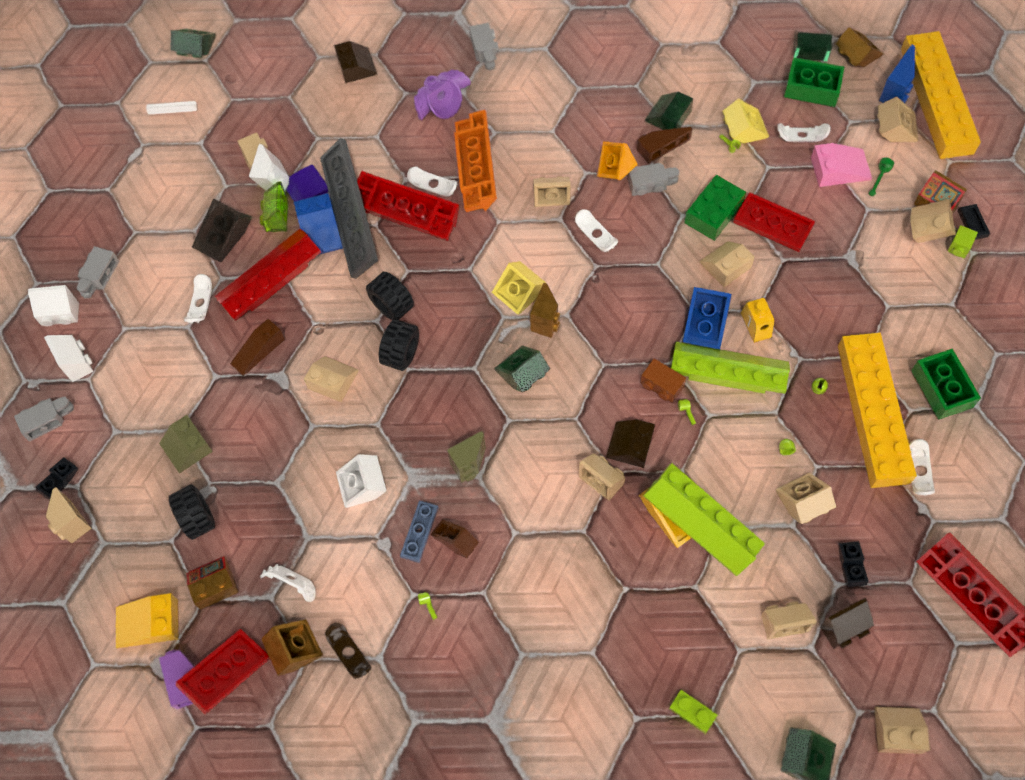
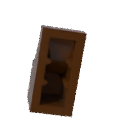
M444 519L441 520L431 533L435 540L446 545L455 554L464 558H468L479 543L466 528Z

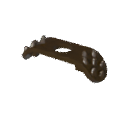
M339 622L331 624L325 633L328 643L354 679L365 676L372 669L371 665L360 652L344 625ZM345 648H352L355 654L352 658L346 659L343 657L342 652Z

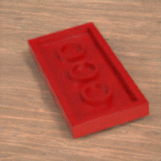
M751 192L747 195L733 223L797 252H800L816 222Z
M240 629L176 681L175 686L206 715L269 660V656Z

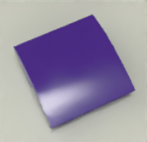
M313 164L291 175L286 188L294 202L329 192L327 183Z

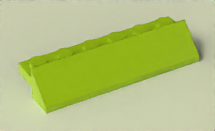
M676 342L671 369L683 376H688V380L764 394L765 391L785 394L790 365L789 361Z
M673 463L668 465L661 476L653 482L643 495V497L735 576H738L757 559L756 555L765 545L760 538Z

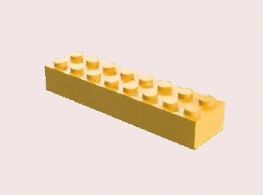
M940 31L907 35L901 47V52L904 56L911 44L915 45V77L912 83L914 84L939 159L975 154L981 141Z
M881 332L843 336L838 345V350L870 487L879 488L911 484L917 475Z

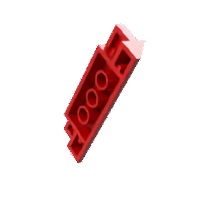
M361 171L357 183L366 213L448 241L453 227L456 228L459 204Z
M298 229L215 295V298L236 321L249 310L251 312L309 267L308 263L318 256L321 250L309 238L307 233L302 229Z
M950 532L916 561L1009 657H1012L1025 646V607Z

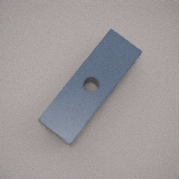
M419 500L400 554L401 558L420 563L439 508L438 505ZM418 529H422V532L417 533L416 531Z

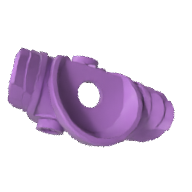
M458 70L442 72L438 77L428 76L424 81V87H421L418 90V94L414 96V105L419 120L422 121L430 111L442 119L454 116L461 106V89L471 84L470 79Z

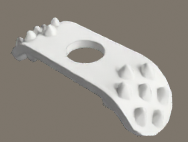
M780 123L778 124V131L780 137L788 142H818L828 136L830 125L824 123L814 128H790V126H784ZM799 132H804L807 134V136L799 137L797 134Z
M418 167L410 168L407 173L408 181L412 185L426 191L449 197L456 190V180L442 178L425 172ZM431 180H437L439 182L437 187H429Z
M583 209L576 214L575 222L577 226L601 251L609 252L610 249H614L618 240L593 217L590 211ZM596 229L602 231V236L599 238L592 236V232Z
M198 274L193 280L194 292L187 317L184 318L185 322L191 324L193 322L199 323L206 317L212 293V282L205 274ZM204 299V304L201 307H196L197 300Z
M915 439L909 444L914 467L924 466L927 473L924 476L917 475L912 481L913 492L917 495H931L935 493L929 445L923 439Z
M278 564L274 567L269 566L268 570H263L260 575L261 578L265 576L271 579L276 577L298 589L297 592L301 593L307 602H312L315 599L316 589L309 579ZM286 575L292 576L295 579H289Z

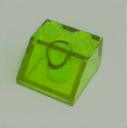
M281 181L266 190L263 200H261L263 215H260V224L264 226L266 232L287 231L289 201Z

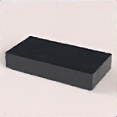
M977 204L959 207L958 214L964 226L978 232L975 240L989 237V229Z

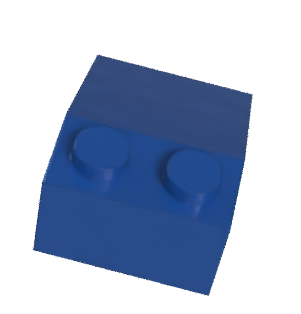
M911 44L888 77L879 99L880 102L885 103L895 97H898L904 103L907 102L909 98L907 94L914 87L912 82L915 77V45Z
M329 193L294 202L300 229L307 233L309 238L321 250L320 254L343 249Z
M694 287L683 343L720 350L732 294Z

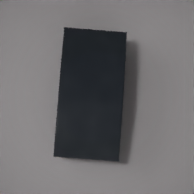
M63 457L49 469L50 475L35 487L36 491L50 501L52 490L56 487L62 491L74 477L78 467Z
M860 542L839 543V555L846 586L867 585L869 581L863 564L864 555Z

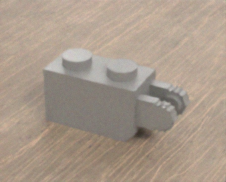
M489 23L469 26L476 61L484 62L487 70L494 69V60L497 59L496 52H499L498 43L493 40L495 39L494 29H490Z
M661 163L633 168L627 175L632 196H641L646 193L667 190V186L678 183L679 170L677 168L665 169Z
M94 246L88 254L85 264L79 270L78 278L80 281L76 287L84 299L91 298L96 289L101 290L106 287L119 263L114 252Z
M61 397L54 401L49 398L40 401L29 409L22 410L14 418L21 434L30 442L62 426L64 422L63 416L73 411L74 405L66 397Z

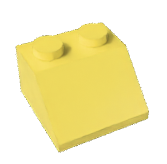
M738 99L723 110L724 121L729 127V135L733 140L748 143L769 137L759 109Z
M521 261L508 263L492 293L519 315L537 299L543 282H546Z

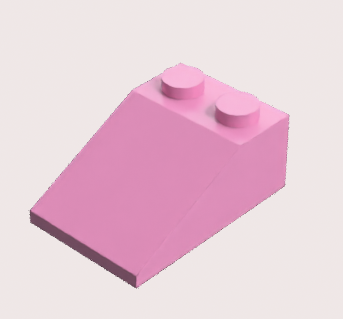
M835 143L815 145L811 161L819 187L872 180L863 149Z

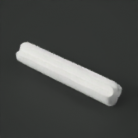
M196 101L147 104L146 110L148 114L197 111Z

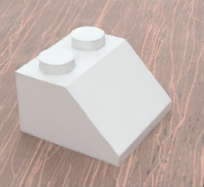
M259 144L249 177L267 192L285 194L289 184L287 172L280 160L266 147Z
M66 285L28 289L34 318L41 326H52L53 324L68 325L78 322L79 302Z
M47 335L44 337L58 366L72 382L93 372L90 366L93 362L88 354H84L83 350H85V347L81 340L77 341L73 335Z
M358 454L336 471L345 508L375 500L386 492L379 461L375 455Z

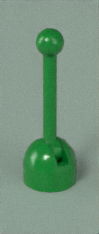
M887 157L881 158L878 165L881 172L873 188L869 191L870 196H875V190L883 174L892 170L895 164L892 159Z

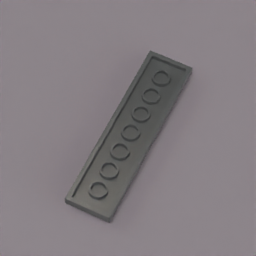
M340 138L320 157L350 277L357 279L375 264L378 258L347 142L345 139Z

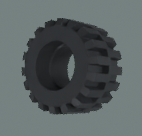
M386 271L380 273L366 286L367 294L372 303L382 314L391 320H399L414 307L413 298L407 288L395 276Z
M397 319L392 320L385 329L380 342L379 363L404 371L412 362L419 342L418 326Z
M190 484L169 495L171 511L188 538L194 540L215 529L213 515L202 494L194 485Z

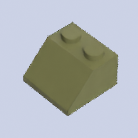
M188 415L171 424L159 443L179 474L213 452Z
M482 431L447 449L450 465L461 483L471 481L479 474L486 450L484 433Z

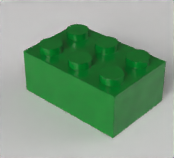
M793 57L784 98L835 107L840 95L845 67Z
M715 175L687 210L684 223L715 241L742 206L747 192L722 177Z
M953 348L917 360L911 370L938 420L974 408L981 399Z

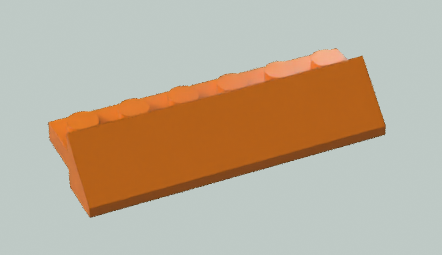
M486 110L470 113L468 119L455 122L456 132H454L459 183L466 212L482 208L486 211L497 199Z

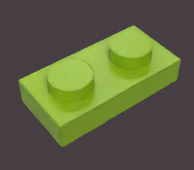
M680 690L669 708L704 734L707 733L718 715L682 690Z

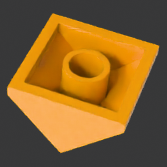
M603 141L597 177L621 180L638 165L627 144Z

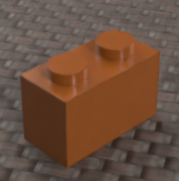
M654 358L641 375L640 383L646 390H652L661 399L673 403L684 388L687 378Z

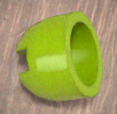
M815 379L811 386L812 391L816 394H824L828 388L826 379ZM819 382L822 383L821 389H820V388H817L818 385H819Z
M783 439L779 443L780 454L791 455L796 452L795 444L792 440Z

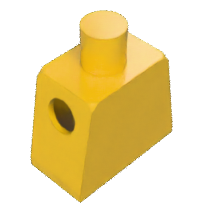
M765 298L747 302L741 311V315L753 342L771 338L774 317Z

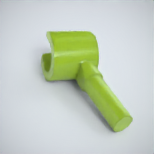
M723 134L719 136L729 146V152L734 153L736 148H740L741 143L738 140L731 141Z
M687 399L679 400V411L686 410L691 424L695 425L696 422L690 410V401Z
M426 592L418 594L420 605L426 604L432 619H437L438 617L431 604L430 595Z

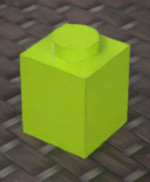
M960 225L947 252L965 259L978 232Z

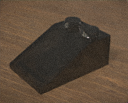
M213 198L192 248L222 262L245 234L252 216Z

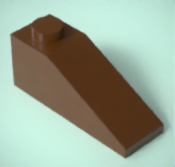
M691 127L651 131L648 134L642 135L637 140L636 150L650 164L691 140L693 129Z
M269 319L265 320L252 332L231 361V366L242 376L246 375L285 340L281 330Z

